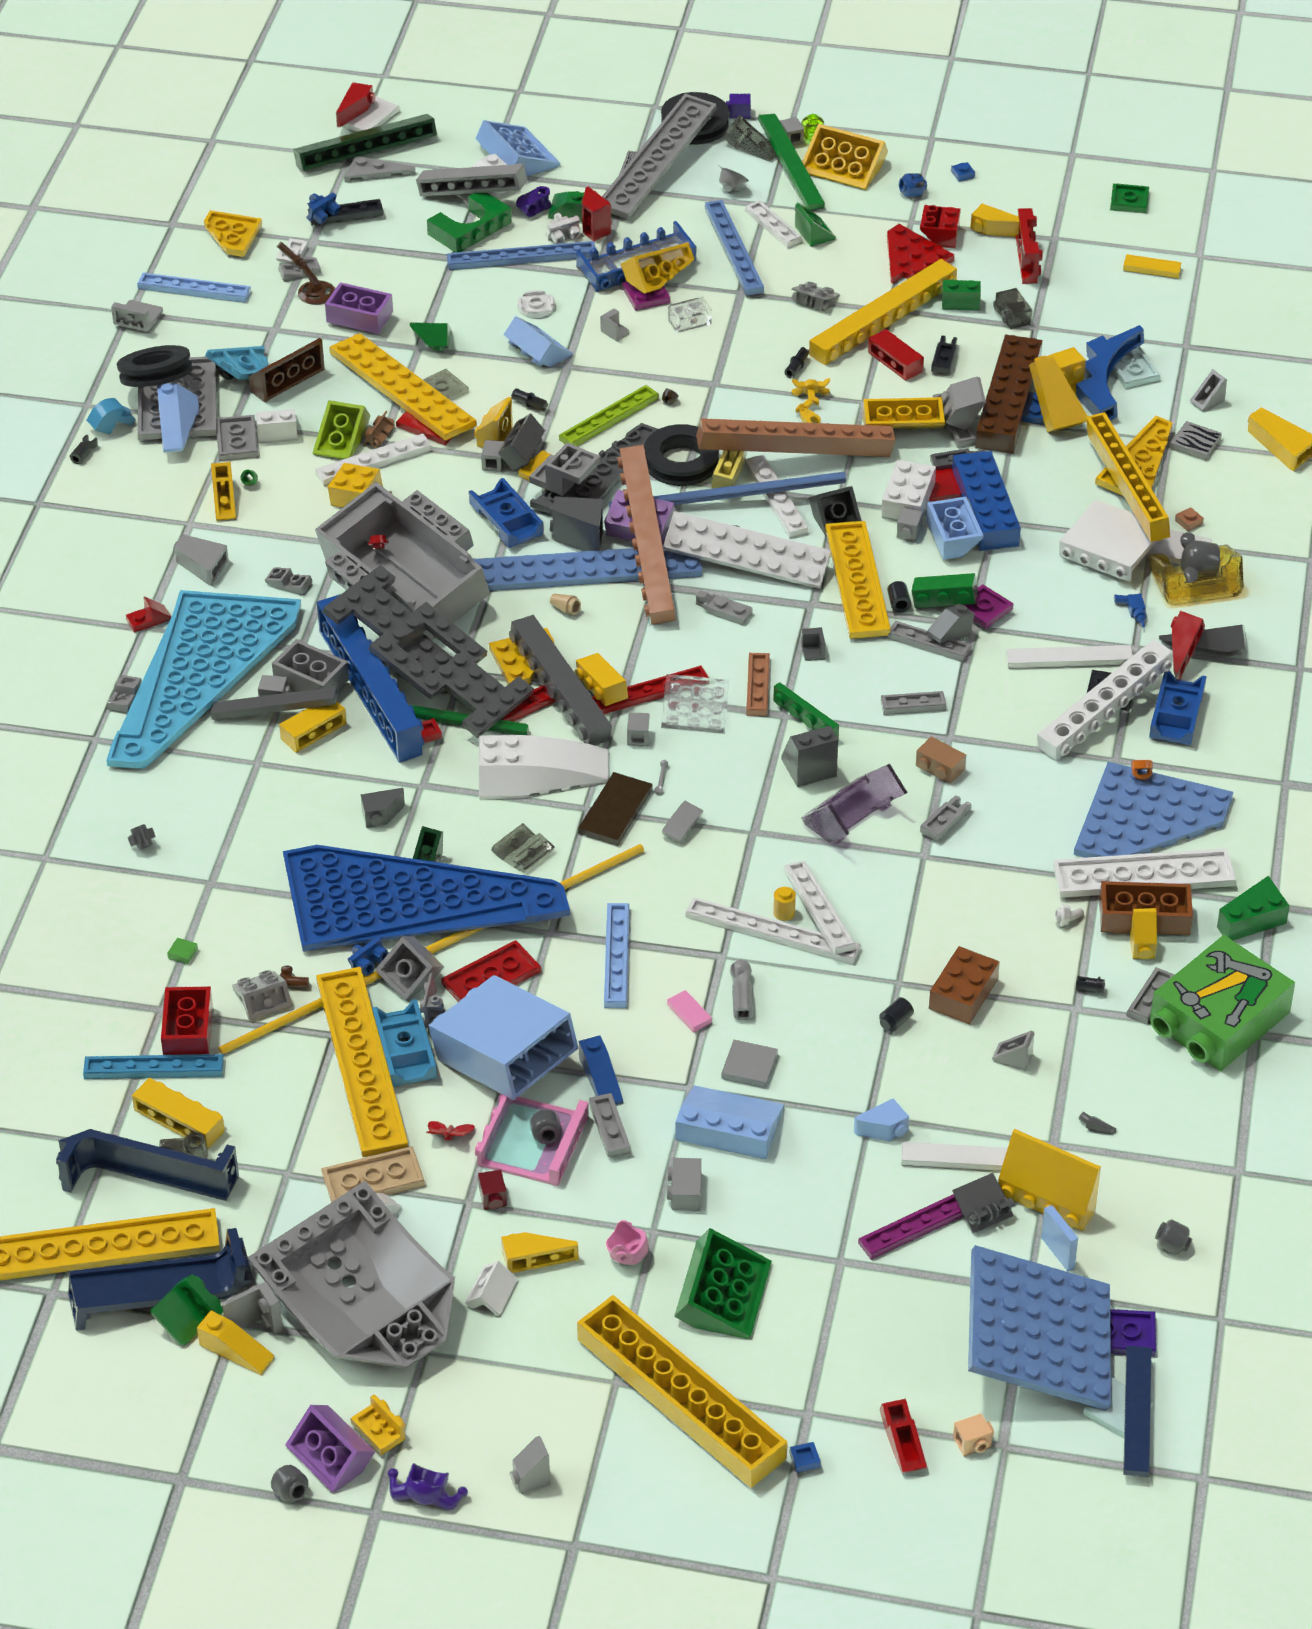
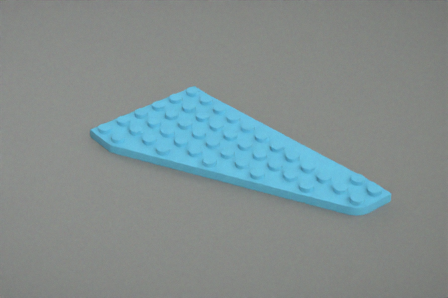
M180 590L168 626L120 731H117L106 759L107 766L143 769L157 759L208 711L214 702H217L296 628L302 606L301 599Z

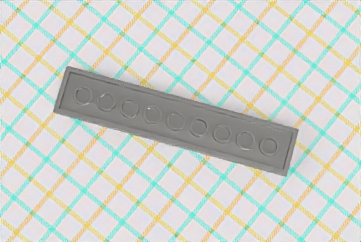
M688 94L683 95L602 195L604 199L611 203L612 214L630 219L717 110V104Z

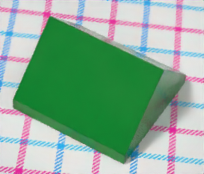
M796 203L795 227L810 247L835 240L836 236L820 216L800 203Z

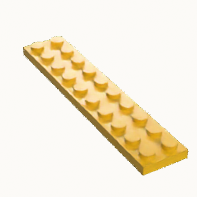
M361 333L329 346V351L334 357L445 441L477 426L475 418Z
M361 967L316 975L322 1005L362 1157L408 1147L406 1133Z
M210 1208L0 1236V1280L220 1251L216 1209Z

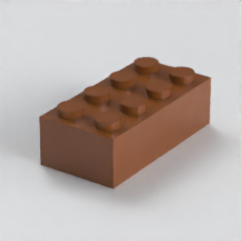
M1101 881L1099 895L1101 932L1130 933L1133 909L1156 908L1157 934H1191L1193 920L1191 884Z

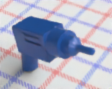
M1114 594V602L1127 604L1131 618L1134 617L1137 622L1141 623L1142 627H1145L1144 622L1146 621L1147 614L1142 594Z

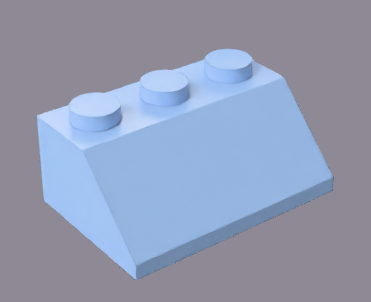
M517 316L513 318L503 334L509 339L508 343L515 348L520 347V352L527 357H533L532 361L540 367L543 364L552 367L573 354L538 326Z
M967 497L927 503L926 522L943 560L963 557L983 539V533Z

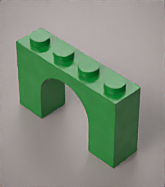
M487 192L473 193L468 196L469 212L480 218V220L472 223H459L439 212L427 219V235L453 252L458 253L512 223L511 207Z

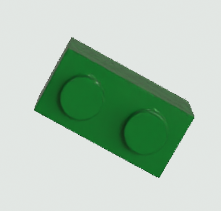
M943 280L942 309L980 311L981 281Z

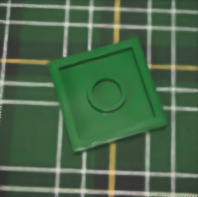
M1113 183L1110 210L1147 213L1149 186Z

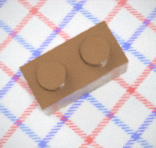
M931 736L916 750L915 766L951 784L965 771L967 754Z

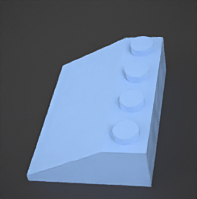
M483 120L475 138L489 155L495 153L507 165L524 164L527 177L559 167L561 164L525 126Z
M694 1085L679 1110L675 1122V1140L767 1159L784 1104Z

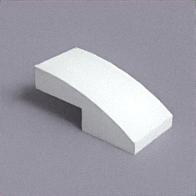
M290 238L286 246L296 255L299 254L302 257L308 248L307 241ZM279 251L276 261L292 262L282 251Z

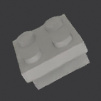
M566 443L555 455L550 454L529 476V483L563 496L575 483L580 484L601 462V456Z

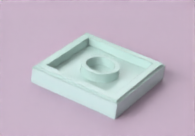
M1111 1377V1406L1107 1410L1087 1405L1083 1414L1123 1438L1125 1384Z

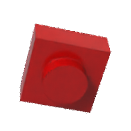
M435 719L422 722L423 731H421L424 743L442 738V731Z

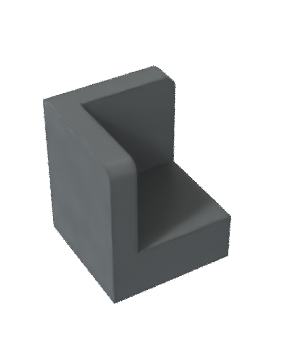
M822 627L801 629V647L805 661L825 659L826 644Z

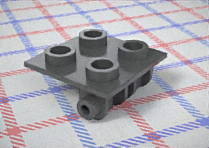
M994 1173L952 1190L972 1234L1014 1216L1011 1210L1014 1207V1202L1011 1198L1007 1199L1004 1196Z

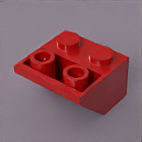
M589 186L585 187L582 200V232L592 241H596L611 234L612 207L608 200L604 199Z
M924 205L920 231L935 244L945 248L956 249L961 208Z

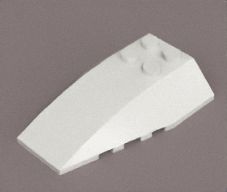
M479 736V799L529 798L530 794L534 793L545 795L549 794L550 790L561 789V791L570 790L571 786L579 785L582 788L607 783L608 749L587 743L545 736Z

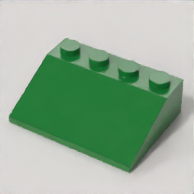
M709 1228L696 1241L674 1317L694 1328L749 1339L752 1335L772 1260Z

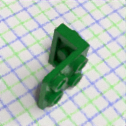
M192 1274L181 1279L152 1308L151 1314L178 1345L184 1346L198 1333V1325L210 1311L221 1315L223 1308L220 1300L216 1296L211 1295L205 1288L204 1282Z

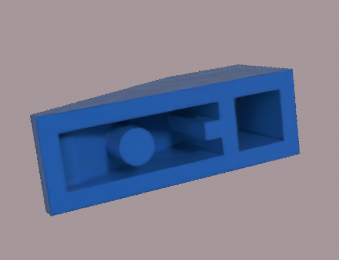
M601 1035L578 1041L579 1060L595 1096L612 1093L616 1105L623 1103V1097L610 1056Z

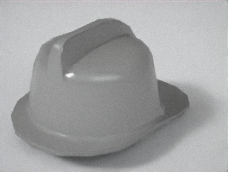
M721 167L719 182L723 185V190L739 191L746 182H749V179L742 174Z

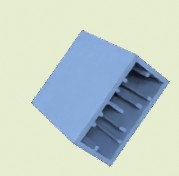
M495 975L479 987L470 990L466 997L445 1013L439 1014L428 1025L438 1061L504 1094L512 1100L516 1099L579 1048L569 1012Z

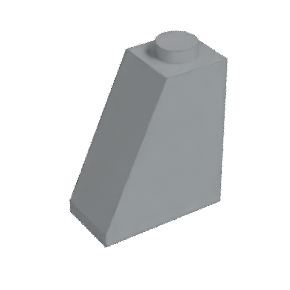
M183 534L173 547L176 562L211 586L229 561L228 548L225 544Z

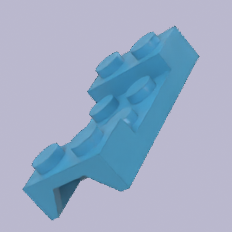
M413 999L404 1010L385 1013L378 1007H372L393 1087L437 1078L435 1060L417 999ZM404 1037L409 1039L406 1042L399 1041L400 1038Z

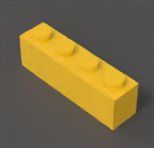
M148 1078L132 1094L134 1111L207 1150L225 1132L224 1119L219 1112L204 1107L200 1102L185 1097L181 1092L168 1088L160 1081L157 1082Z

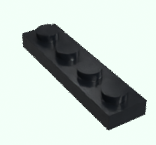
M380 199L339 204L340 210L338 214L332 216L326 211L328 217L325 222L319 224L313 219L310 223L312 226L384 215Z

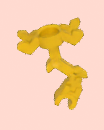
M830 378L824 381L808 379L805 382H798V380L792 379V383L797 388L792 389L791 393L795 396H799L803 392L808 395V399L804 403L799 404L795 409V413L801 415V420L804 423H821L820 416L808 409L813 404L819 406V399L815 397V394L819 392L825 396L830 393V389L825 388L830 383Z

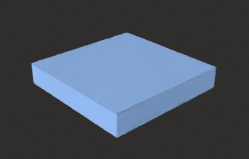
M1050 1205L1044 1208L1041 1239L1068 1272L1075 1268L1078 1237L1054 1206Z

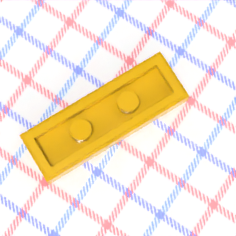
M1126 254L1123 270L1179 278L1182 262Z

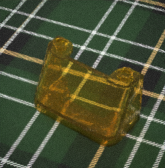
M1228 544L1218 545L1220 550L1218 574L1215 577H1198L1193 583H1188L1184 572L1181 570V566L1173 567L1170 564L1169 558L1164 554L1149 555V565L1163 599L1170 605H1180L1240 595L1244 587L1243 556Z

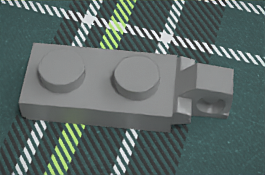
M699 591L696 595V605L703 607L707 610L708 614L740 625H744L753 613V607L715 594L710 595L708 592Z

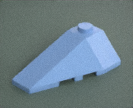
M178 383L157 385L163 453L183 451L189 438V431L194 426V419L199 413L198 396Z

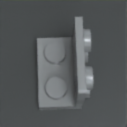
M128 300L126 305L114 302L111 306L114 325L149 332L163 312V307L134 300Z
M265 970L260 972L259 976L251 979L250 977H244L232 985L233 990L242 997L249 1020L293 1006L286 980L275 971Z
M266 1281L252 1286L236 1296H231L222 1302L224 1317L232 1320L242 1329L261 1320L265 1328H270L274 1335L283 1332L280 1302Z

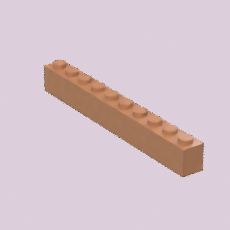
M701 418L696 434L698 447L702 450L890 457L895 443L892 426Z
M644 445L620 448L621 457H617L619 469H623L624 472L620 473L621 483L626 485L627 488L623 489L624 499L629 501L630 504L626 506L628 518L632 517L633 521L629 522L630 532L635 534L636 537L632 539L634 551L638 550L639 555H635L637 567H641L642 570L638 572L640 584L644 583L645 588L641 589L643 601L647 600L648 605H644L646 618L650 617L652 625L676 621Z

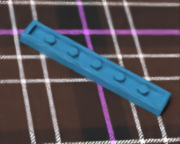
M224 1055L85 1056L83 1077L84 1079L223 1077Z

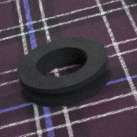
M686 92L669 98L663 104L661 123L684 94L717 104V110L690 142V145L714 142L724 136L728 130L729 108L721 98L704 92Z
M163 345L132 352L117 362L120 382L129 387H149L178 380L188 375L193 369L192 362L189 360V349L179 345Z
M674 424L662 427L654 431L647 438L644 445L649 474L654 479L673 486H690L709 479L719 462V450L699 449L696 437L698 426L689 424ZM676 448H688L696 451L700 456L691 461L676 462L667 459L663 454Z

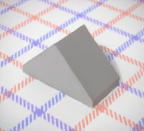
M1212 369L1190 401L1203 411L1224 402L1227 379Z
M1031 1030L999 1042L992 1060L996 1063L1026 1071L1033 1055L1035 1033Z

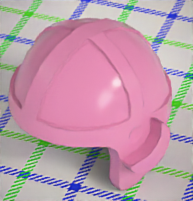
M621 1220L607 1239L606 1247L610 1257L615 1262L635 1265L641 1262L648 1253L649 1241L643 1230L633 1227L631 1222Z

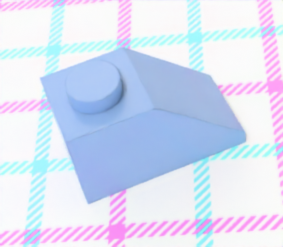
M894 1098L854 1117V1133L857 1136L890 1141L896 1137L903 1136L908 1132L909 1115Z

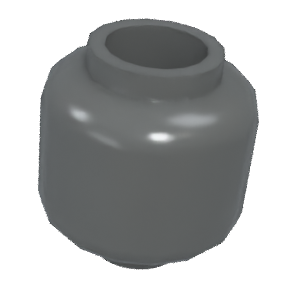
M543 1109L532 1116L530 1128L533 1138L538 1143L551 1144L560 1138L562 1126L559 1116L554 1111Z
M1173 1219L1168 1220L1166 1223L1162 1221L1155 1235L1158 1247L1174 1255L1180 1254L1182 1250L1187 1251L1193 1238L1189 1237V1227Z
M293 1465L280 1467L275 1471L271 1479V1488L274 1493L288 1503L302 1499L307 1493L309 1486L306 1475Z

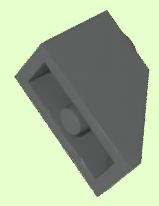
M962 604L946 608L930 626L926 634L939 643L970 636L975 613Z
M403 788L360 794L366 828L388 824L405 806Z

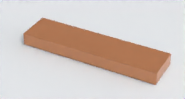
M749 653L746 716H767L770 653Z

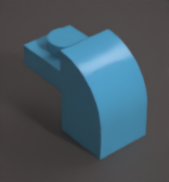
M107 398L100 401L94 406L86 419L95 431L111 434L117 422L133 425L136 420L131 414V410L122 406L116 398Z

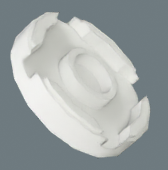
M531 290L525 292L521 298H518L517 306L519 312L525 317L543 318L554 311L555 299L551 294H545V291Z

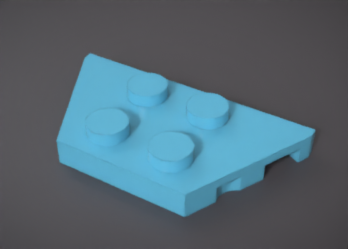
M264 346L208 349L205 354L206 358L238 380L249 379V376L268 366V358L264 356Z

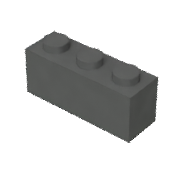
M531 413L516 421L498 454L512 470L518 467H525L530 462V456L536 452V446L542 441L541 437L545 429Z

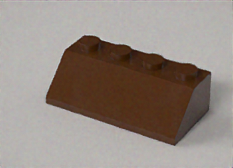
M322 339L314 340L249 376L250 392L265 403L325 370Z

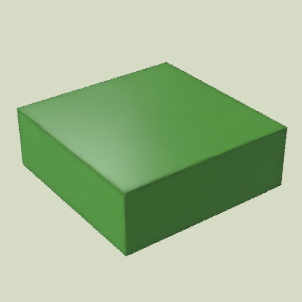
M177 938L167 952V956L169 959L188 964L198 950V944Z

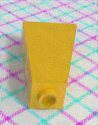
M1046 356L1035 358V362L1031 363L1029 367L1047 433L1086 423L1088 415L1053 357L1046 358Z
M1262 407L1249 415L1248 432L1291 471L1296 470L1312 457V433Z

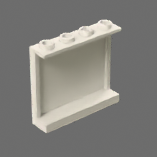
M1095 499L1059 540V556L1131 582L1133 569L1156 542L1163 543L1166 538L1161 541L1151 542L1134 513Z

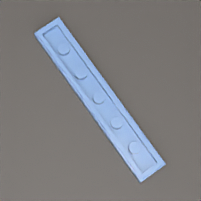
M144 272L137 283L138 289L243 303H246L251 293V286Z
M607 903L604 1008H627L629 903Z

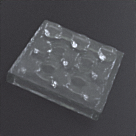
M667 674L661 728L725 734L730 680Z

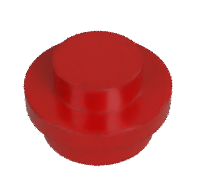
M386 535L370 536V541L368 542V546H373L374 550L384 549L385 545L389 544L388 540H386Z

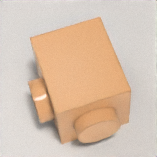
M982 1413L954 1422L953 1439L963 1457L975 1452H983L991 1447L994 1430L989 1421L986 1422Z

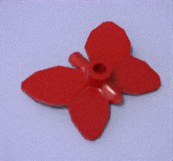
M430 1121L428 1123L430 1131H426V1133L443 1134L444 1140H453V1136L465 1137L466 1134L473 1132L475 1126L473 1124H463L455 1128L453 1125H449L447 1128L445 1124L439 1121Z

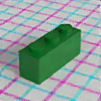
M975 573L914 577L911 590L914 608L975 604L978 593Z

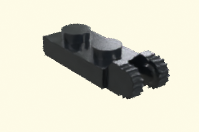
M941 335L932 361L931 372L950 374L957 350L958 337H953L951 344L946 343V336Z

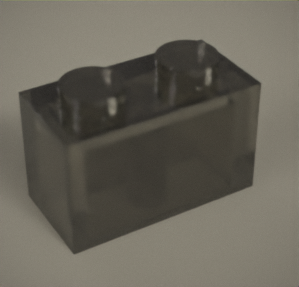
M1017 288L996 292L995 301L993 302L994 309L1000 314L1002 321L1007 324L1010 330L1031 325L1032 308Z

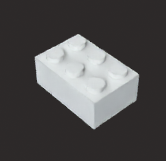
M897 460L882 497V517L898 520L903 507L923 511L924 516L929 497L936 482V466Z

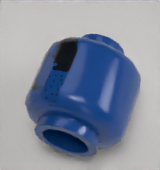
M906 173L899 180V190L905 197H920L927 189V181L920 173Z

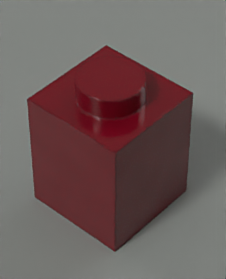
M502 1170L478 1173V1186L483 1209H497L507 1206V1191Z

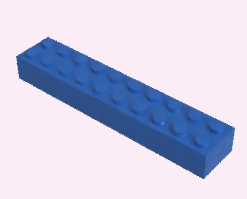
M339 595L317 601L319 632L332 654L348 662L349 682L397 761L401 763L422 756L424 739L421 731H423V724L420 718H416L412 705L407 704L404 692L399 691L396 679L391 678L387 665L384 666L382 661L369 651V645L372 641L366 638L364 628L358 625V620L354 615H350L337 625L323 613V607Z

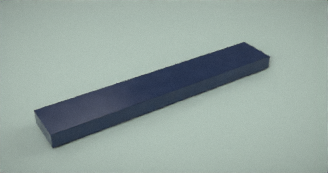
M1126 1346L1123 1475L1149 1477L1152 1349L1150 1347Z

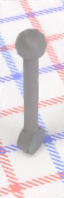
M665 759L660 762L661 771L658 786L654 789L656 795L663 794L662 783L665 768L668 766V761Z

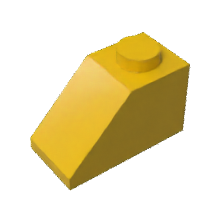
M1156 908L1133 909L1130 932L1132 959H1155L1157 947Z

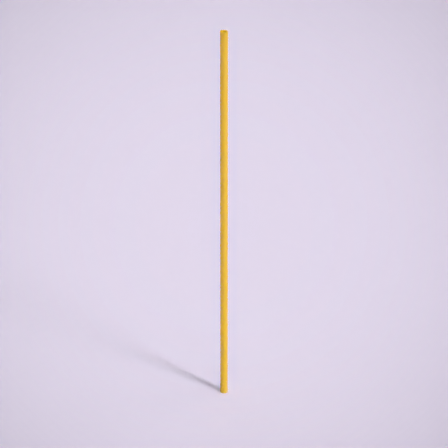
M638 844L559 883L563 885L564 889H567L644 852V847L642 844ZM485 928L458 931L425 948L433 954ZM375 971L363 978L367 986L382 977ZM321 998L219 1046L220 1054L224 1055L323 1007Z

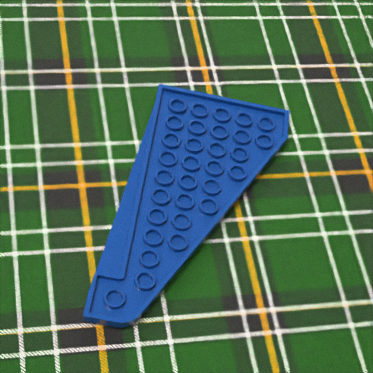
M318 844L282 851L303 952L326 947L366 943L376 937L381 940L398 939L402 936H423L539 922L571 916L563 885L552 879Z

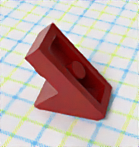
M144 596V608L125 614L126 621L134 633L168 622L172 616L165 605Z

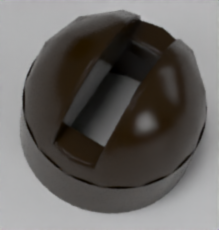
M666 388L662 394V401L672 405L677 401L679 395L675 391Z

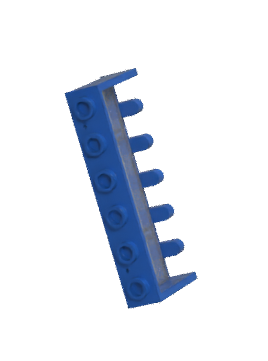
M674 221L672 234L666 235L663 227H659L656 232V238L649 240L648 234L642 232L639 244L632 246V240L626 237L623 240V249L616 250L615 245L609 242L606 254L600 256L599 251L595 247L590 249V259H586L582 252L578 250L576 251V267L582 270L595 288V292L627 282L620 263L634 256L688 242L695 259L693 262H695L697 246L680 224Z

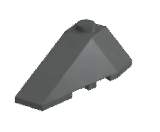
M1241 624L1204 629L1196 647L1225 653L1229 652L1230 656L1241 655L1242 650H1246L1245 626ZM1172 634L1159 635V640L1172 642Z

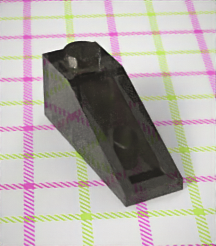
M741 115L729 126L722 136L735 149L771 162L777 156L770 141Z

